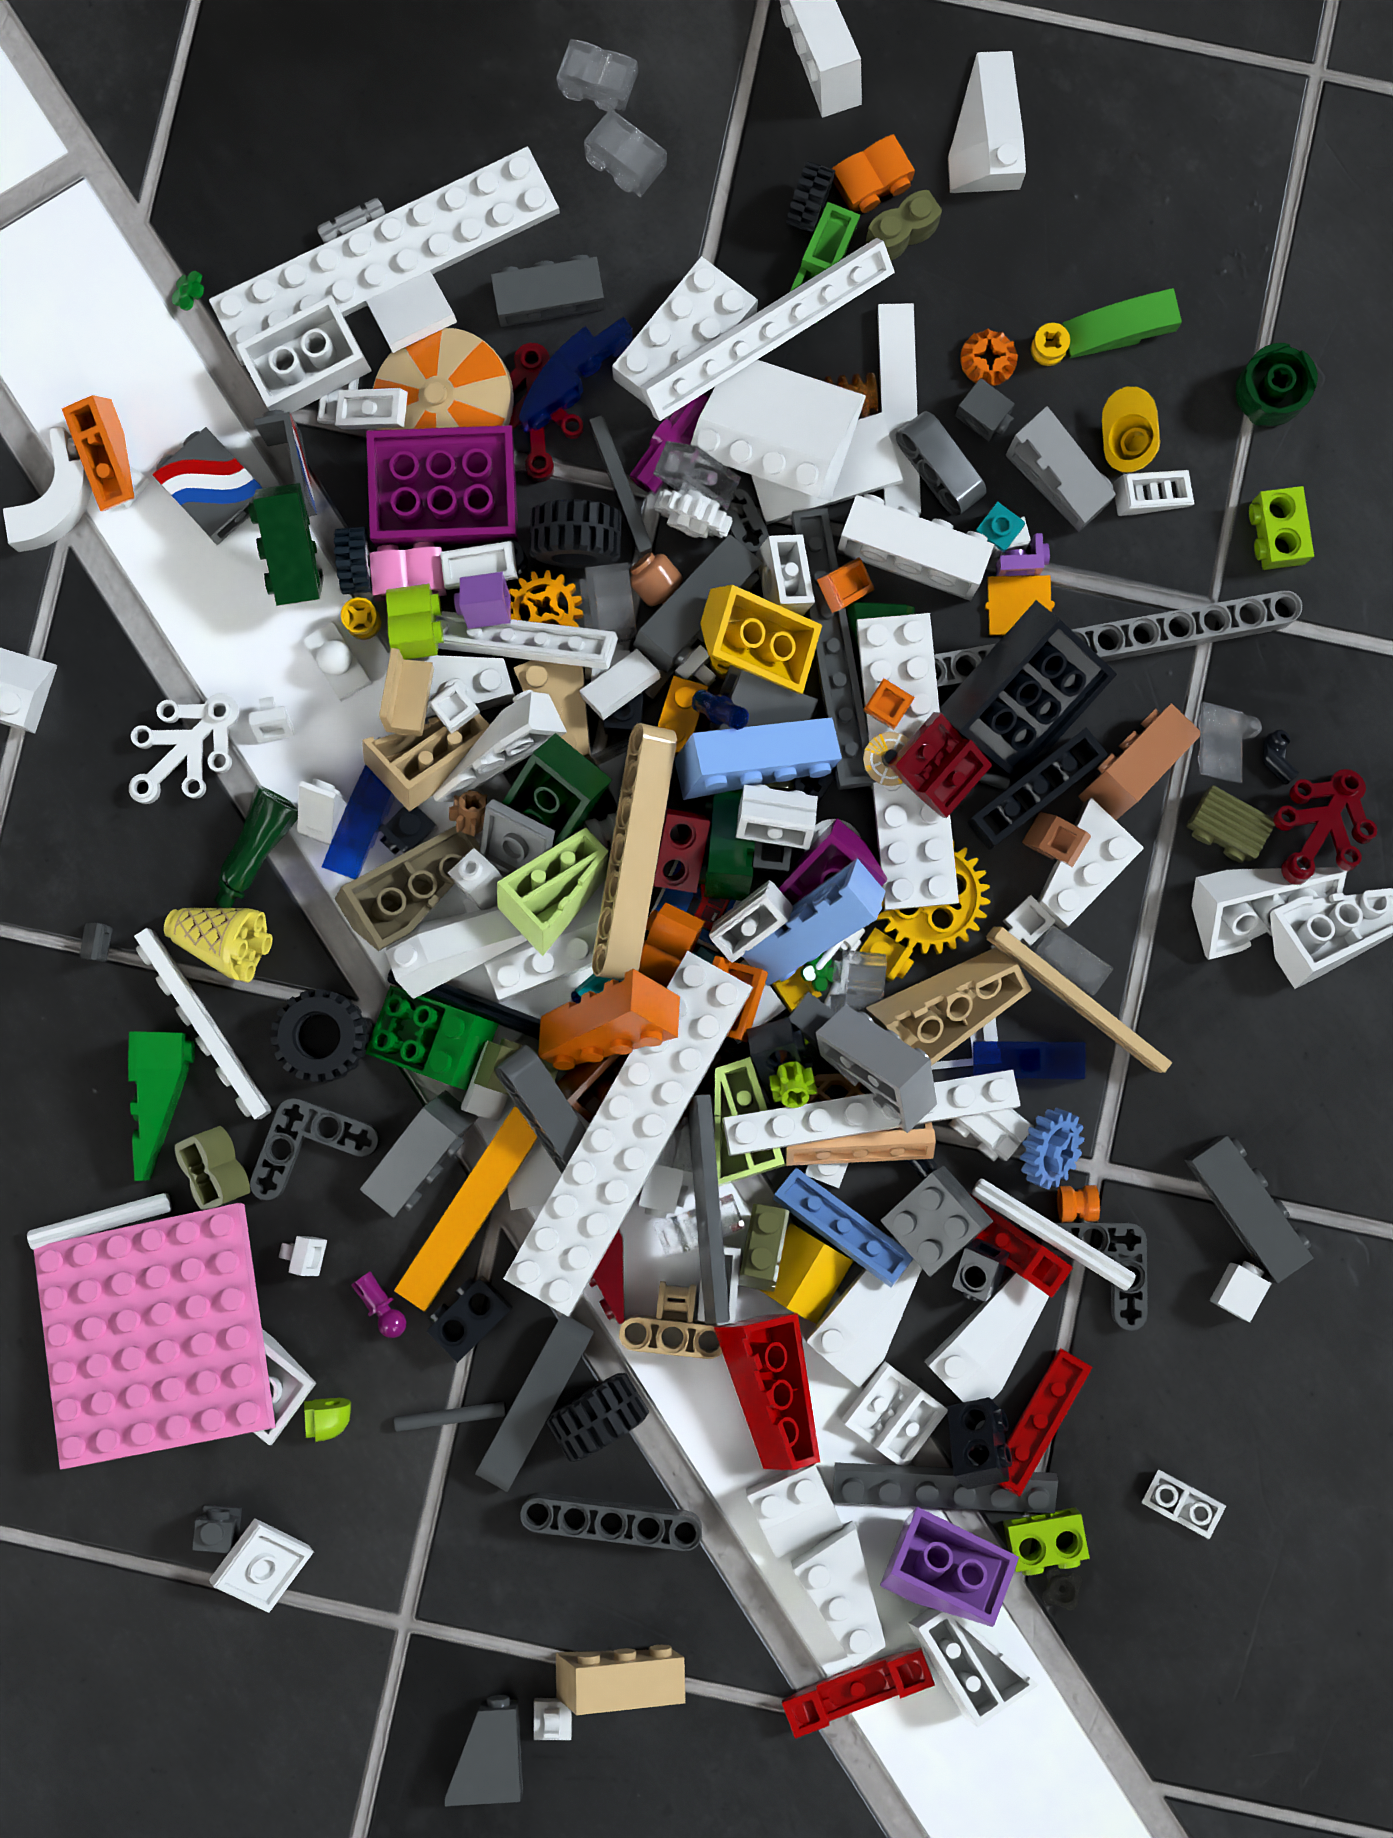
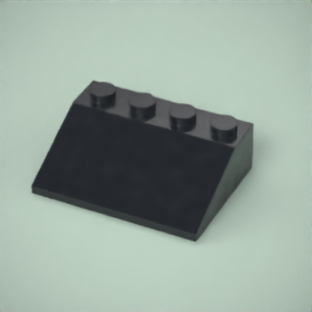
M1036 600L940 707V712L967 739H971L982 752L1018 781L1031 771L1114 679L1117 673L1063 621Z

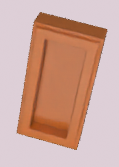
M860 557L817 579L832 613L843 609L874 590V586Z

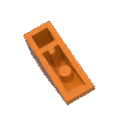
M91 395L61 408L100 511L104 512L134 499L125 434L112 399Z

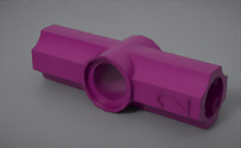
M703 394L675 411L669 420L665 419L659 425L649 442L650 447L629 475L630 479L639 488L655 496L675 466H680L690 454L688 450L698 419L709 399Z

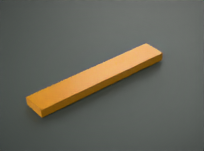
M517 1106L513 1107L394 1290L422 1311H426L538 1140Z

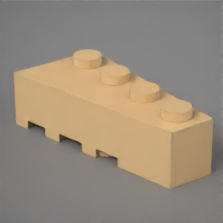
M995 947L866 1007V1010L875 1024L885 1030L890 1029L894 1031L904 1043L912 1048L923 1050L929 1056L932 1066L1032 989L1018 963Z

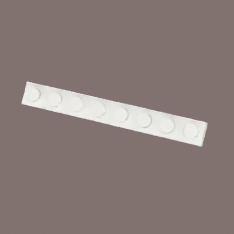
M875 238L641 385L640 388L653 417L661 421L895 273L884 241Z
M1013 1070L935 1082L937 1105L916 1125L1018 1108L1021 1105ZM869 1093L809 1103L798 1108L784 1107L724 1117L722 1120L729 1156L900 1128L901 1118L887 1105L882 1109L872 1102L876 1095Z

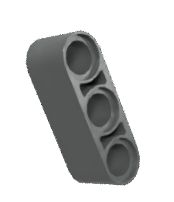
M922 412L897 431L895 435L898 446L942 506L951 515L960 516L986 495V486L982 478L932 413Z

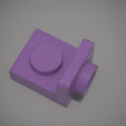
M1036 533L1030 541L1031 554H1026V550L1015 549L1006 551L1005 555H1000L996 562V576H1039L1044 569V565H1049L1050 560L1049 544H1043V534Z

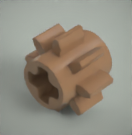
M469 790L461 796H454L453 806L449 807V820L456 821L457 832L461 831L475 836V834L483 830L487 794L482 795L479 792Z

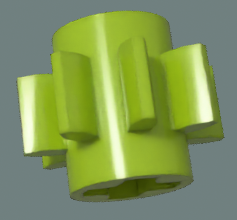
M787 1062L778 1066L777 1075L769 1076L774 1102L782 1101L789 1108H798L807 1104L809 1094L817 1093L812 1068L804 1069L803 1065L798 1062Z

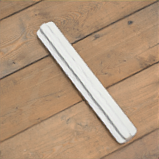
M161 1193L29 1230L27 1232L30 1248L34 1250L49 1243L93 1234L168 1213L172 1210V1202L168 1193Z

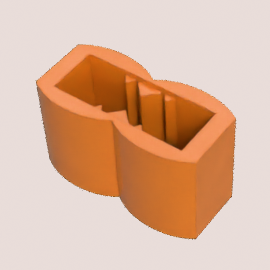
M894 134L875 142L864 151L846 158L832 168L835 170L834 185L848 209L855 213L860 210L862 213L873 210L880 204L881 197L891 193L893 196L902 194L911 186L910 182L913 180L915 169Z
M665 903L659 911L653 909L647 920L646 930L649 931L647 940H644L638 972L667 987L687 951L693 953L705 921L668 903Z

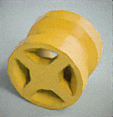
M1053 322L1041 326L1031 344V354L1034 360L1044 366H1054L1061 362L1070 345V335L1067 329L1061 324Z

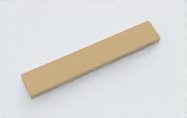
M993 927L986 937L990 943L1018 963L1020 967L1151 1071L1165 1073L1172 1062L1006 929L1003 927Z

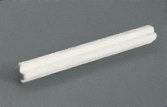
M980 1179L975 1184L971 1193L975 1198L1119 1288L1128 1290L1133 1284L1136 1275L1132 1271L986 1180Z

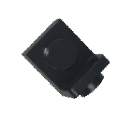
M403 806L386 825L382 823L378 827L384 834L380 841L394 855L400 850L405 853L420 845L437 825L418 806L410 812Z

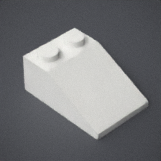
M262 1329L276 1428L254 1433L268 1445H272L313 1389L316 1382L271 1335Z

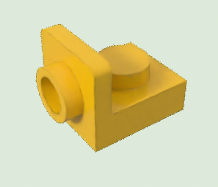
M876 927L855 956L856 960L889 982H892L896 976L903 979L914 963L909 958L913 952L908 946L905 948L900 943H895L894 939Z

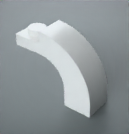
M63 426L49 429L55 472L52 484L47 492L32 503L3 508L8 544L18 552L42 548L58 541L75 527L88 506L92 488L81 459H79L80 457L73 438Z

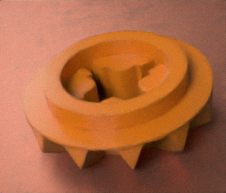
M988 328L979 333L974 332L964 343L960 361L964 373L970 380L977 383L982 378L991 386H996L1011 377L1017 365L1018 354L1014 347V341H1010L1003 331L995 332ZM988 345H990L994 355L1000 356V358L994 360L991 370H989L987 360L979 357L984 355Z

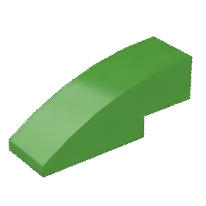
M827 202L790 292L845 258L860 219V214Z
M1172 288L1135 297L1088 312L1063 322L1062 326L1067 329L1070 335L1068 353L1070 358L1139 344L1141 339L1176 332L1182 320L1175 291Z

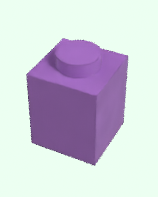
M503 572L460 577V591L454 594V603L457 615H463L468 629L511 623V595Z

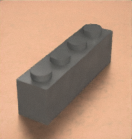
M729 534L640 628L633 645L666 673L675 663L681 666L692 654L694 649L691 646L695 641L699 639L701 642H704L700 622L710 589L735 585L750 592L760 580L757 572L763 561Z
M1219 1135L1184 1161L1256 1264L1264 1271L1263 1274L1268 1281L1278 1284L1314 1259L1308 1250L1311 1244L1300 1229L1294 1230L1286 1218L1290 1214L1283 1203L1277 1198L1273 1200L1265 1189L1268 1183L1257 1168L1251 1169L1244 1159L1247 1153L1240 1142L1234 1137L1230 1139L1228 1136Z

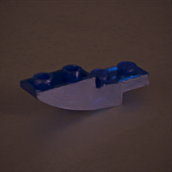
M624 317L595 337L586 326L583 327L555 352L542 368L524 400L519 414V421L525 433L532 428L536 431L544 427L551 420V415L560 408L566 410L575 405L581 398L580 394L583 393L580 377L584 376L587 378L600 369L602 361L611 355L617 357L630 345V341L633 340L632 327Z

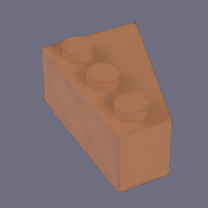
M1172 703L1161 713L1155 708L1140 723L1145 729L1140 734L1133 731L1119 745L1123 751L1117 757L1112 753L1100 764L1097 769L1101 774L1078 796L1083 802L1093 798L1116 821L1135 805L1203 734Z

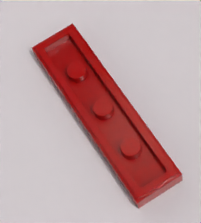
M1059 1349L1006 1442L1011 1451L1012 1466L1008 1467L1009 1481L997 1483L998 1485L1018 1497L1021 1496L1093 1368L1092 1366L1067 1351Z

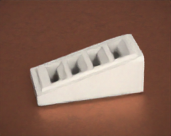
M1188 470L1123 474L1113 483L1118 516L1158 512L1194 505ZM1175 481L1178 498H1173L1171 482ZM1157 484H1161L1163 499H1160ZM1143 486H1146L1148 500H1145Z

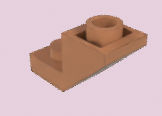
M1040 812L1022 843L1051 860L1055 858L1073 868L1091 835L1058 816Z

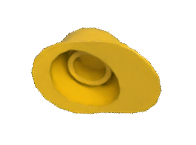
M1126 386L1115 391L1108 398L1103 408L1102 431L1104 453L1107 462L1112 468L1120 472H1135L1145 468L1159 451L1160 436L1156 404L1151 395L1139 387Z

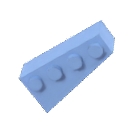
M831 717L692 733L674 761L683 800L743 789L744 785L754 786L785 782L809 775L811 778L823 777L831 773V770L842 757Z
M857 858L792 905L793 910L789 921L752 949L746 950L742 957L751 967L768 972L765 982L767 986L777 980L783 982L791 977L800 966L808 961L815 960L826 950L877 920L878 914L882 909L881 904L885 890Z

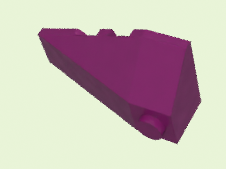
M837 818L817 838L809 850L801 856L776 887L788 899L791 905H794L857 858L881 887L887 882L888 878L866 843Z

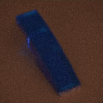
M366 764L350 796L321 866L323 869L353 880L359 878L370 848L373 849L380 830L378 827L383 823L385 816L388 817L395 799L393 793Z

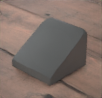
M100 923L85 924L80 950L81 959L99 962L107 961L112 935L111 926Z

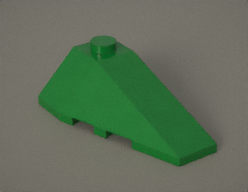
M129 1032L128 1076L129 1081H135L137 1085V1092H135L134 1098L130 1102V1111L134 1120L139 1122V1129L134 1130L132 1137L134 1181L151 1180L189 1072V1063H193L195 1059L194 1041H190V1034Z

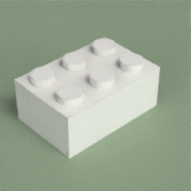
M332 295L235 345L269 411L282 410L284 413L290 412L291 414L372 371Z

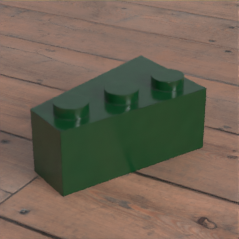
M743 789L706 796L704 815L711 817V824L705 850H708L707 863L702 862L698 884L705 885L704 897L742 901L749 896L753 878L752 859L755 841L736 838L738 811Z

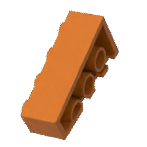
M631 969L625 973L623 981L619 982L612 979L604 983V990L602 992L595 993L589 991L581 995L580 1003L567 1002L542 1015L538 1057L551 1063L556 1069L571 1070L575 1065L586 1062H600L604 1057L615 1054H630L634 1049L645 1046L655 1047L661 1045L663 1041L678 1038L680 996L637 970Z

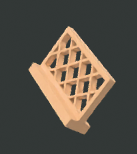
M841 1073L818 1074L814 1076L816 1086L820 1087H816L817 1093L809 1097L807 1104L814 1103L818 1098L821 1101L833 1100L824 1093L831 1085H841L849 1092L845 1097L863 1095L864 1093L861 1090L865 1086L860 1082L853 1086ZM932 1122L924 1123V1129H911L908 1133L900 1127L896 1128L897 1130L889 1129L785 1147L786 1166L933 1159L936 1144L935 1131L932 1127Z

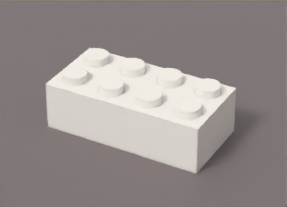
M701 256L612 365L613 380L648 406L640 388L641 385L756 314L758 299ZM673 413L670 414L669 416H667V417L664 418V419H668V420H669L670 417L673 415Z
M865 494L864 497L856 495L841 535L837 553L853 559L860 557L862 562L958 597L972 600L980 586L994 547L993 543L987 542L988 538L974 531H968L967 534L953 529L952 524L941 519H933L931 522L920 518L917 511L907 507L892 508L884 505L885 501L874 495Z

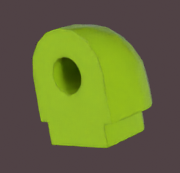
M345 1398L304 1401L306 1438L315 1437V1441L318 1442L335 1438L342 1433L350 1421L351 1401Z

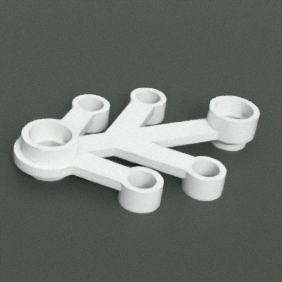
M223 693L210 696L204 704L177 705L172 700H164L159 703L157 715L166 723H174L179 718L202 719L192 730H151L143 725L133 729L131 740L139 748L147 749L152 745H176L147 774H138L132 778L129 783V793L134 800L142 804L155 802L160 796V783L186 757L187 778L182 783V790L185 795L192 799L201 798L206 792V784L203 781V740L212 731L214 751L208 757L209 767L217 773H225L231 768L232 760L228 755V728L233 726L238 720L239 707L231 696ZM219 705L226 707V712L222 717L214 715V710ZM167 706H174L175 712L173 716L169 718L164 717V709ZM147 731L149 739L145 743H139L137 739L139 733ZM220 755L224 756L226 759L225 765L221 768H216L214 766L215 758ZM193 781H198L200 784L199 791L191 794L188 790L189 784ZM141 782H147L149 786L148 791L144 794H139L137 791V786Z

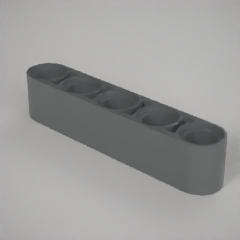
M523 1045L496 1066L494 1071L562 1174L587 1130L537 1054L528 1046Z
M562 1313L475 1475L508 1492L594 1334V1330Z
M536 1492L527 1497L520 1512L523 1526L529 1531L680 1551H690L696 1548L702 1538V1524L699 1517L687 1510ZM535 1503L544 1505L548 1511V1516L540 1521L534 1520L528 1513L529 1506ZM571 1508L580 1509L585 1515V1520L579 1525H572L567 1522L565 1512ZM607 1513H615L620 1516L622 1525L615 1530H610L603 1526L601 1518ZM650 1517L658 1522L659 1529L655 1533L647 1535L640 1531L638 1523L642 1519ZM682 1522H689L695 1527L696 1532L693 1537L682 1539L677 1536L675 1528Z

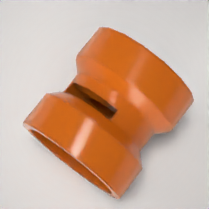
M1084 1185L1081 1189H1077V1191L1071 1186L1058 1187L1057 1209L1061 1223L1073 1222L1077 1216L1078 1218H1083L1086 1222H1096L1099 1220L1100 1199L1097 1185Z

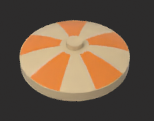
M444 328L394 353L391 352L380 367L373 389L401 388L408 392L404 428H377V430L509 425L513 412V385L502 359L481 338L464 330Z

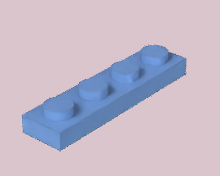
M798 1168L793 1170L774 1194L773 1200L789 1210L798 1219L890 1288L893 1287L913 1260V1257L904 1247Z

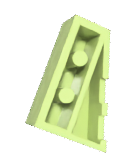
M585 827L497 882L498 909L533 947L544 956L606 879L609 851Z

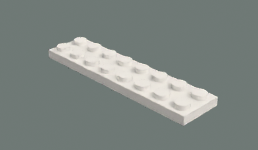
M930 613L857 619L856 626L864 708L883 678L915 697L895 730L865 712L869 742L878 734L890 731L901 733L910 739L933 712H940ZM877 782L873 783L879 861L881 869L888 878L887 882L882 886L885 890L883 898L884 911L958 904L950 815L947 818L941 817L905 783L896 786L881 785Z

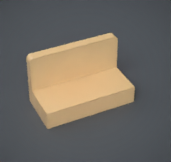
M391 648L379 717L386 732L422 736L434 666L432 662L403 659L400 649Z

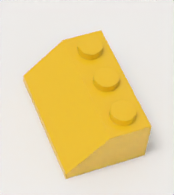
M735 585L710 589L700 622L708 655L797 694H803L822 625Z

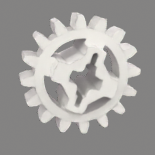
M664 489V491H660L654 505L655 511L660 512L661 516L669 518L667 524L670 527L676 528L694 538L703 537L707 539L708 535L711 537L715 535L719 538L727 537L733 522L732 517L727 516L726 512L718 510L720 504L717 501L711 500L700 492L690 489L689 491L680 489L679 493Z

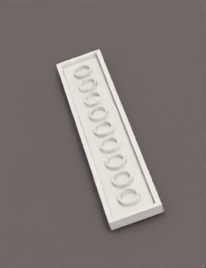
M527 146L212 297L209 301L240 364L243 366L245 364L235 345L332 295L345 317L368 306L367 300L429 270L432 274L439 272L559 214V207Z
M689 951L685 954L667 986V989L680 996L678 1038L663 1041L659 1046H645L634 1049L629 1054L503 1278L566 1316H570L753 990L752 986Z

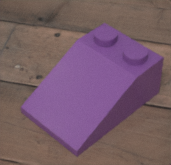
M916 1507L904 1522L880 1586L913 1603L993 1627L1019 1557L938 1516Z

